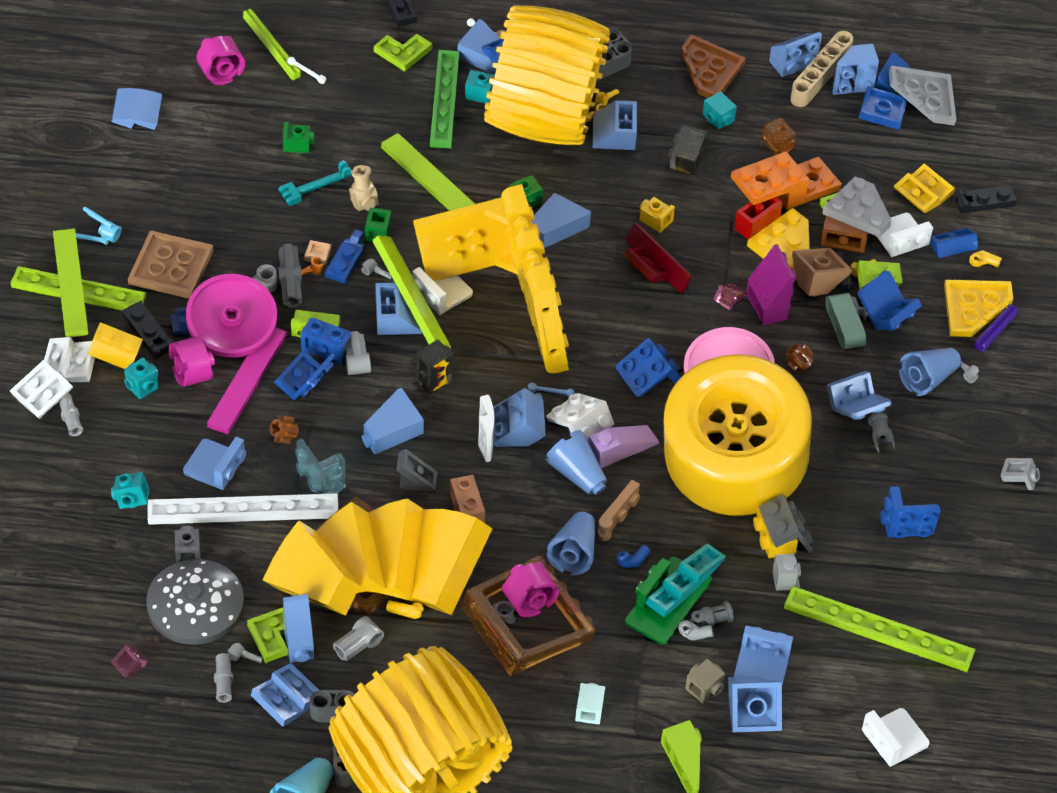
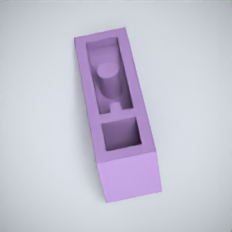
M648 425L607 428L590 435L588 443L600 467L603 468L658 445L659 441Z

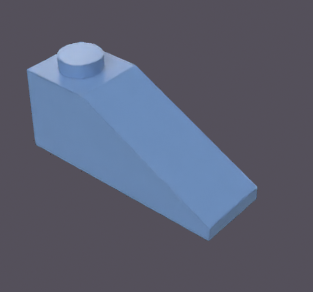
M308 595L283 598L284 634L290 663L306 662L314 659Z

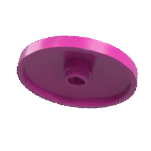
M223 274L204 281L194 290L187 303L186 323L192 337L204 336L208 352L222 357H242L258 351L270 340L276 328L277 307L271 293L260 282L240 274Z

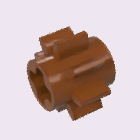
M796 343L786 351L788 358L785 361L793 371L797 368L803 371L812 364L813 359L811 356L814 353L805 343L802 346Z
M278 415V419L272 421L270 434L275 437L274 442L290 444L291 440L297 437L299 428L296 423H293L294 417Z

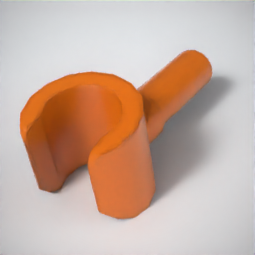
M313 257L311 265L301 270L302 275L310 272L320 274L324 263L320 264L321 258Z

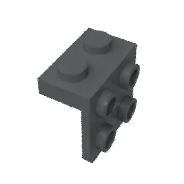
M782 494L758 506L776 548L798 538L808 552L813 551L810 544L814 542L809 530L805 528L804 524L806 521L801 511H798L793 500L788 501L786 496Z

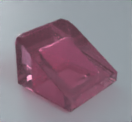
M730 282L719 285L713 299L728 310H731L747 294Z
M125 644L110 663L125 678H129L146 666L148 660L135 647Z

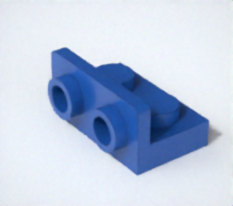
M310 318L301 332V350L325 359L333 353L335 357L331 361L342 365L346 359V343L351 337V331L315 318Z

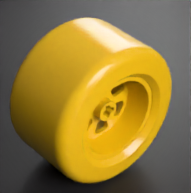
M731 354L718 356L703 361L687 371L672 388L664 410L665 462L676 487L696 505L711 512L730 516L756 514L758 506L782 494L788 498L801 483L810 457L812 415L804 390L798 381L781 366L752 355ZM719 432L723 435L724 439L719 444L714 445L710 442L707 435ZM753 435L766 439L763 444L757 447H753L749 442ZM731 444H739L742 446L743 451H731L728 449Z

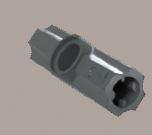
M284 244L279 248L280 267H278L280 286H282L283 305L295 308L302 303L301 265H299L298 247L292 244Z

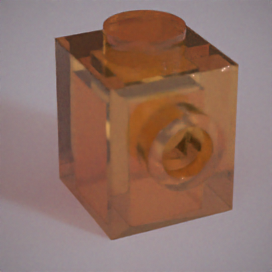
M783 118L764 125L762 140L775 155L794 149L796 133Z

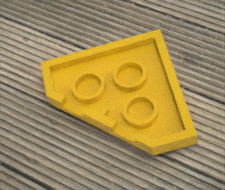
M792 208L751 237L747 242V246L764 259L771 248L778 244L781 252L786 254L789 267L795 271L792 252L810 249L808 219Z
M945 280L944 289L950 336L973 337L996 318L1009 304H1012L1013 292L1011 281Z

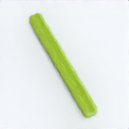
M252 9L245 10L243 12L244 20L292 80L300 78V69L295 65L288 64L289 55Z

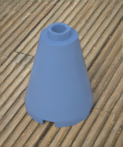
M953 348L909 352L900 359V363L902 362V368L899 369L901 381L908 391L916 392L917 396L926 395L960 367V354Z
M576 430L570 433L572 438L566 441L563 438L556 443L546 456L548 458L545 460L587 494L598 495L606 488L605 483L607 479L584 433L581 430Z
M586 512L575 513L549 542L547 559L555 569L562 573L564 570L569 571L571 575L584 574L590 569L593 563L595 519L593 516Z

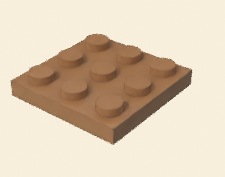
M150 230L128 277V285L189 299L199 285L214 251L213 245Z

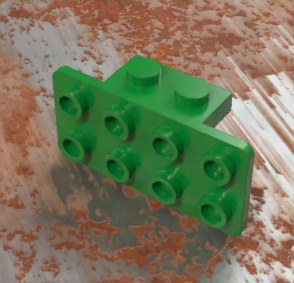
M671 557L669 561L662 558L657 565H652L647 575L648 578L645 582L641 581L635 590L637 594L636 605L625 619V624L628 627L661 645L667 644L678 629L679 624L686 618L712 581V577L709 576L678 607L667 616H661L645 603L648 596L661 588L663 581L678 570L683 560L677 557Z

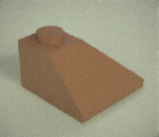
M831 248L796 250L792 252L797 283L808 296L815 297L828 294L852 272V269Z

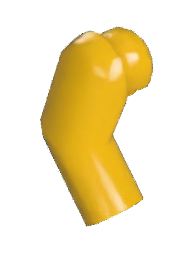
M983 250L973 253L969 258L970 264L974 267L989 264L998 268L1002 261L1001 257Z
M390 600L387 603L386 610L390 613L418 619L422 616L424 607L419 602L409 605Z

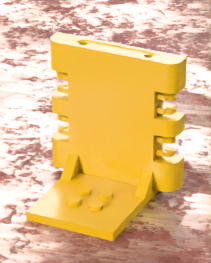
M522 184L505 189L501 194V198L413 220L424 270L433 281L495 265L517 274L547 372L559 373L569 370L565 347H569L566 333H562L563 324L558 311V306L562 305L559 292H555L556 284L553 274L550 275L549 272L551 269L548 258H543L542 254H545L542 240H539L540 234L537 223L532 224V220H535L532 207L528 205Z

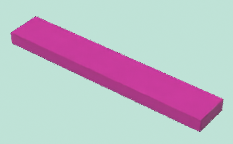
M275 328L272 337L261 349L247 355L208 420V428L229 435L287 337V331Z

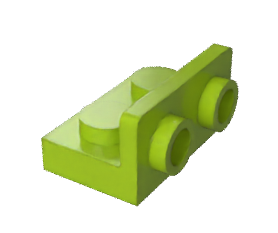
M296 310L294 318L291 320V336L301 338V332L310 318L339 327L340 315Z

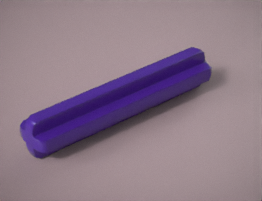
M1009 304L975 341L974 347L980 352L985 351L1014 319L1018 308Z

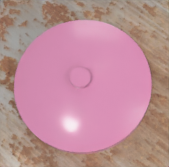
M723 327L705 332L692 342L685 355L684 374L703 361L723 355H752L773 363L775 362L770 348L760 337L744 329Z

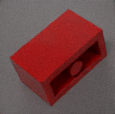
M775 197L756 205L749 202L736 212L734 229L749 240L780 217L782 201Z

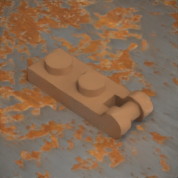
M631 480L599 519L597 537L601 541L610 540L612 529L618 522H623L631 506L635 507L640 499L639 483Z

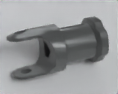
M883 412L874 413L868 418V424L873 429L872 439L878 453V445L890 442L892 443L893 450L895 449L893 433L887 424L888 416Z
M724 601L721 605L714 607L705 606L701 610L693 612L689 621L692 623L696 622L699 627L707 625L714 627L716 623L723 621L732 622L734 620L733 610L730 603Z

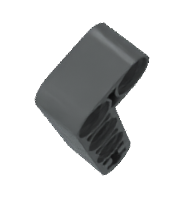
M609 28L610 40L609 43H604V45L608 46L607 53H602V58L606 59L605 65H600L599 73L603 74L602 79L627 68L631 64L632 45L614 28Z
M317 690L313 692L309 699L311 718L316 722H330L331 717L336 716V708L346 704L344 698L348 694L352 697L355 694L349 690ZM333 745L334 781L342 787L350 786L354 781L347 770H342V765L344 764L335 745Z

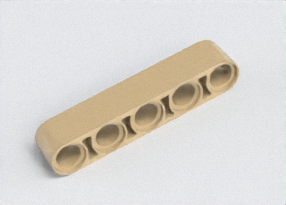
M847 31L836 33L794 81L790 98L794 106L804 107L808 105L834 75L837 62L852 47L853 36Z

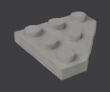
M898 66L890 67V86L932 122L954 126L956 112L951 74Z
M854 177L823 207L824 215L878 237H881L891 226V218L875 185L862 178Z

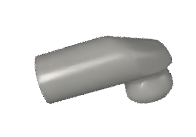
M684 620L678 626L679 632L691 641L714 637L712 625L699 627L691 621Z

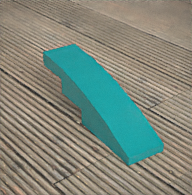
M708 543L683 560L678 570L663 581L662 587L648 596L645 604L661 616H667L717 569L726 556Z

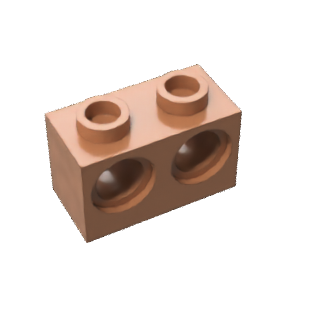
M468 475L450 479V498L454 511L476 517L485 523V509L474 476Z

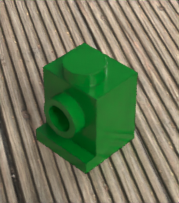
M284 122L283 152L309 153L310 144H314V131H310V125H289L288 122Z
M369 209L365 225L366 242H373V239L377 236H388L391 226V210Z

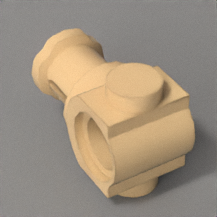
M364 165L354 167L351 173L355 182L352 188L349 189L350 200L358 211L364 209L369 211L370 208L379 205L377 191L369 177L371 169Z

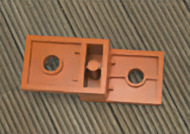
M787 152L731 172V179L753 205L777 197L782 201V205L786 210L839 191L842 183L819 157L796 164Z

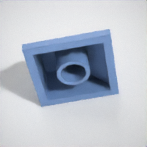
M728 677V700L732 732L782 731V682L759 677Z

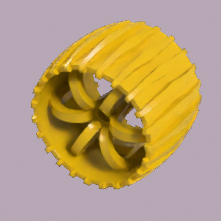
M539 6L511 7L507 14V18L510 20H505L504 27L507 28V31L501 32L500 38L504 39L503 45L496 49V52L500 53L499 61L492 65V67L497 69L495 78L489 79V83L493 84L492 91H487L486 95L491 100L490 103L485 104V109L488 110L484 113L485 122L510 134L533 141L558 145H582L586 138V135L583 133H587L589 130L585 123L591 122L592 116L588 115L589 109L595 108L596 105L592 102L593 94L599 93V89L595 88L597 78L602 79L603 76L602 73H599L600 65H605L606 59L602 58V53H607L608 46L604 45V43H609L610 29L588 18L562 10Z
M431 646L429 651L425 648H420L417 650V655L412 656L410 653L403 655V661L397 664L394 661L389 662V669L380 675L377 671L372 673L373 680L366 685L363 683L357 685L359 691L353 697L348 694L344 698L346 702L344 707L338 706L336 708V716L330 719L329 732L345 768L362 793H477L476 786L482 781L487 784L491 780L489 774L493 770L499 772L502 768L500 762H506L509 758L508 753L512 751V741L505 724L485 690L473 675L442 647Z

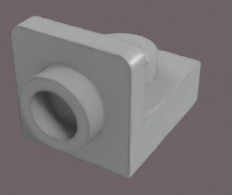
M1006 458L1000 476L1003 482H1025L1028 490H1034L1040 473L1032 458Z

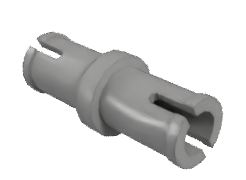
M67 393L58 401L62 411L61 418L66 423L69 435L78 436L83 432V427L79 420V410L74 406L71 394Z
M221 653L216 656L214 682L216 683V700L218 699L219 702L225 703L232 699L231 683L233 682L234 675L231 672V656Z

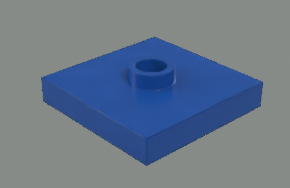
M867 86L859 119L899 130L907 100L901 95Z

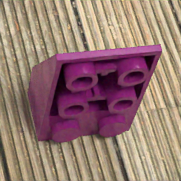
M778 244L771 248L749 277L746 294L762 326L787 320L788 312L791 309L790 300L791 296H793V283L796 280L794 269L789 267L786 254L781 252Z

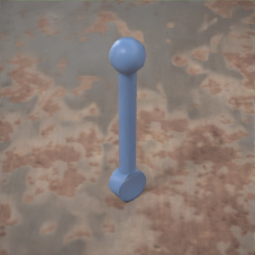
M535 383L528 384L530 392L537 390L565 394L568 397L575 394V391L571 388L562 390L537 386Z

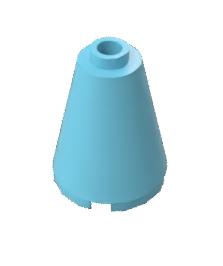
M315 758L274 785L270 793H325L334 774L333 767L328 760Z

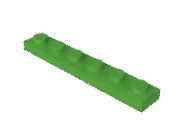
M439 50L430 147L451 148L459 51Z

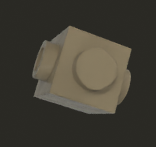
M706 659L701 664L694 665L687 675L685 689L703 704L713 695L717 696L723 690L725 673L719 665L713 664L710 660Z

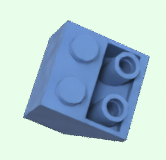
M820 32L806 33L771 46L769 62L782 77L805 69L819 54L822 34Z
M873 44L854 45L837 62L832 90L833 95L866 92L867 86L874 88L879 60Z
M614 101L593 114V148L635 150L637 101Z
M376 283L377 335L422 334L396 283Z
M526 388L493 407L494 446H530L546 436L543 399Z

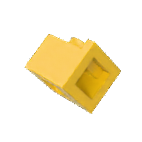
M653 197L650 201L645 199L641 203L639 220L655 231L661 233L673 222L675 206H668L656 197Z

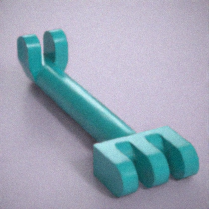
M343 160L338 164L339 172L299 187H295L290 182L280 186L278 190L284 200H286V203L292 206L302 202V194L348 178L352 175V170L347 162Z

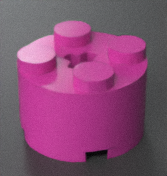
M230 36L206 38L201 42V47L197 53V62L207 79L213 84L224 85L230 83L236 74L239 76L243 72L245 60Z
M203 335L177 341L169 345V357L174 359L175 364L172 370L180 386H190L213 379L211 366L215 364L213 354L207 352L206 341Z
M541 562L525 566L522 564L516 565L511 569V575L502 586V591L515 611L521 617L526 618L540 614L541 611L539 609L545 605L549 608L559 595L556 583Z

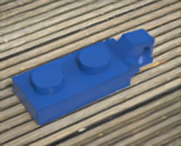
M355 229L351 238H346L342 242L325 271L326 278L344 284L347 283L363 255L364 244L362 242L364 241V232Z

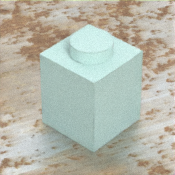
M595 683L580 684L575 721L600 725L605 686H599Z

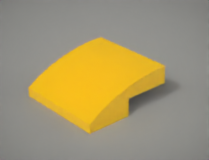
M923 164L912 175L907 173L893 186L898 193L923 213L934 209L955 192V188L926 164Z

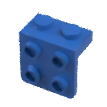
M883 271L858 291V296L876 330L888 329L892 331L899 328L904 319L914 316L916 314L915 311L922 306L918 298H903L890 271Z
M650 338L646 339L616 365L619 374L639 398L643 397L665 377L671 379L675 384L681 378V375L678 373L680 367L672 358L670 360L667 358L668 351L661 343L657 345Z
M302 350L274 383L293 400L299 395L305 397L321 380L322 376L334 365L331 360L335 355L331 353L320 365L307 352Z
M899 486L890 487L888 496L884 497V510L880 512L881 524H885L887 537H927L934 534L940 514V506L937 504L903 506Z

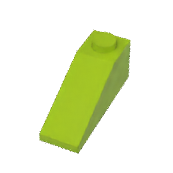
M690 720L663 729L661 744L687 793H699L700 742H702V737L699 730L693 727Z

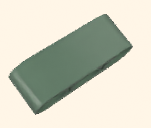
M844 293L827 296L825 300L826 310L841 348L844 350L865 346V330L851 295Z

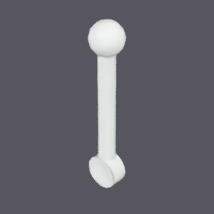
M294 57L288 58L287 62L289 65L297 66L315 77L321 84L326 82L325 76H319L296 62Z

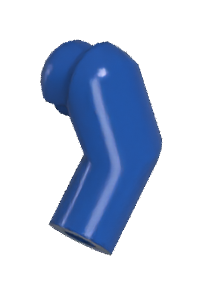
M642 545L634 555H629L627 551H621L617 555L618 564L623 568L639 567L649 556L651 550L647 546Z

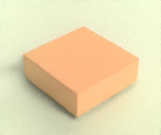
M310 240L304 261L311 262L313 257H320V264L324 263L326 265L332 249L331 244Z

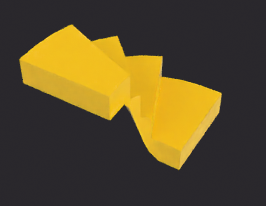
M409 499L388 503L369 513L351 502L332 515L317 531L298 521L273 557L263 581L293 596L307 594L309 602L343 615L347 614L356 594L365 591L419 602L424 606L452 615L492 528L476 517L446 509H423Z

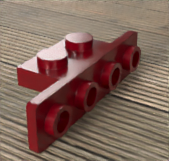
M634 223L626 237V241L633 248H628L624 256L645 275L647 280L651 282L667 280L679 293H683L692 279V275L638 223Z

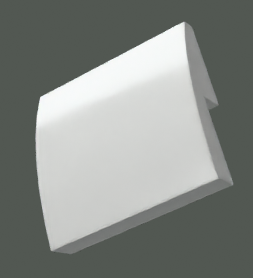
M71 337L49 339L44 361L68 382H89L95 357L87 355L92 341L74 343Z
M43 360L15 385L10 392L21 404L40 419L73 386Z
M485 395L480 397L478 446L485 461L489 462L493 452L494 410L490 396Z

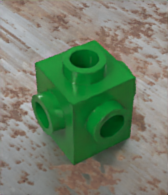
M532 175L509 184V187L522 184L528 205L532 209L542 204L543 189Z

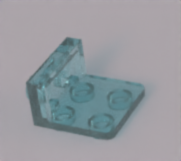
M303 439L297 440L295 453L298 463L296 468L301 476L306 477L312 492L317 494H335L346 488L345 459L341 453L319 462Z

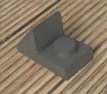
M407 449L400 451L396 470L401 474L400 489L425 492L435 491L438 472Z

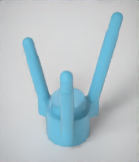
M83 207L87 215L101 223L98 231L101 237L76 233V238L97 241L105 245L109 241L115 243L120 237L122 228L107 221L89 208Z

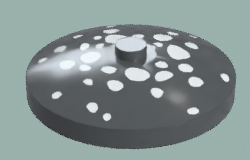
M205 559L184 560L170 565L154 578L147 593V612L152 625L164 637L181 644H205L222 638L237 625L244 609L243 589L235 574L217 562Z

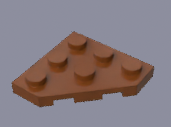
M692 34L681 47L682 57L697 93L706 98L720 91L724 93L746 62L745 57Z

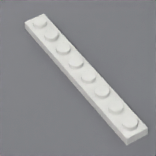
M338 494L148 500V524L328 519L338 512Z

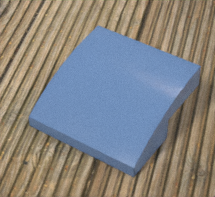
M118 89L111 122L131 129L134 124L155 130L158 123L162 94L144 89Z
M290 663L274 671L270 680L253 688L251 696L284 727L310 709V696L319 689Z

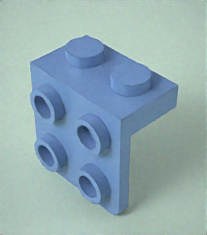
M863 371L826 385L832 411L851 417L853 420L862 419L866 416L865 414L870 412L884 411L885 407L891 405L890 399L874 394L871 375L868 371Z
M235 437L230 446L226 447L209 439H203L184 466V475L224 490L246 457L244 440Z
M745 626L734 677H759L781 681L783 684L793 637L781 632L776 633L763 630L760 627Z

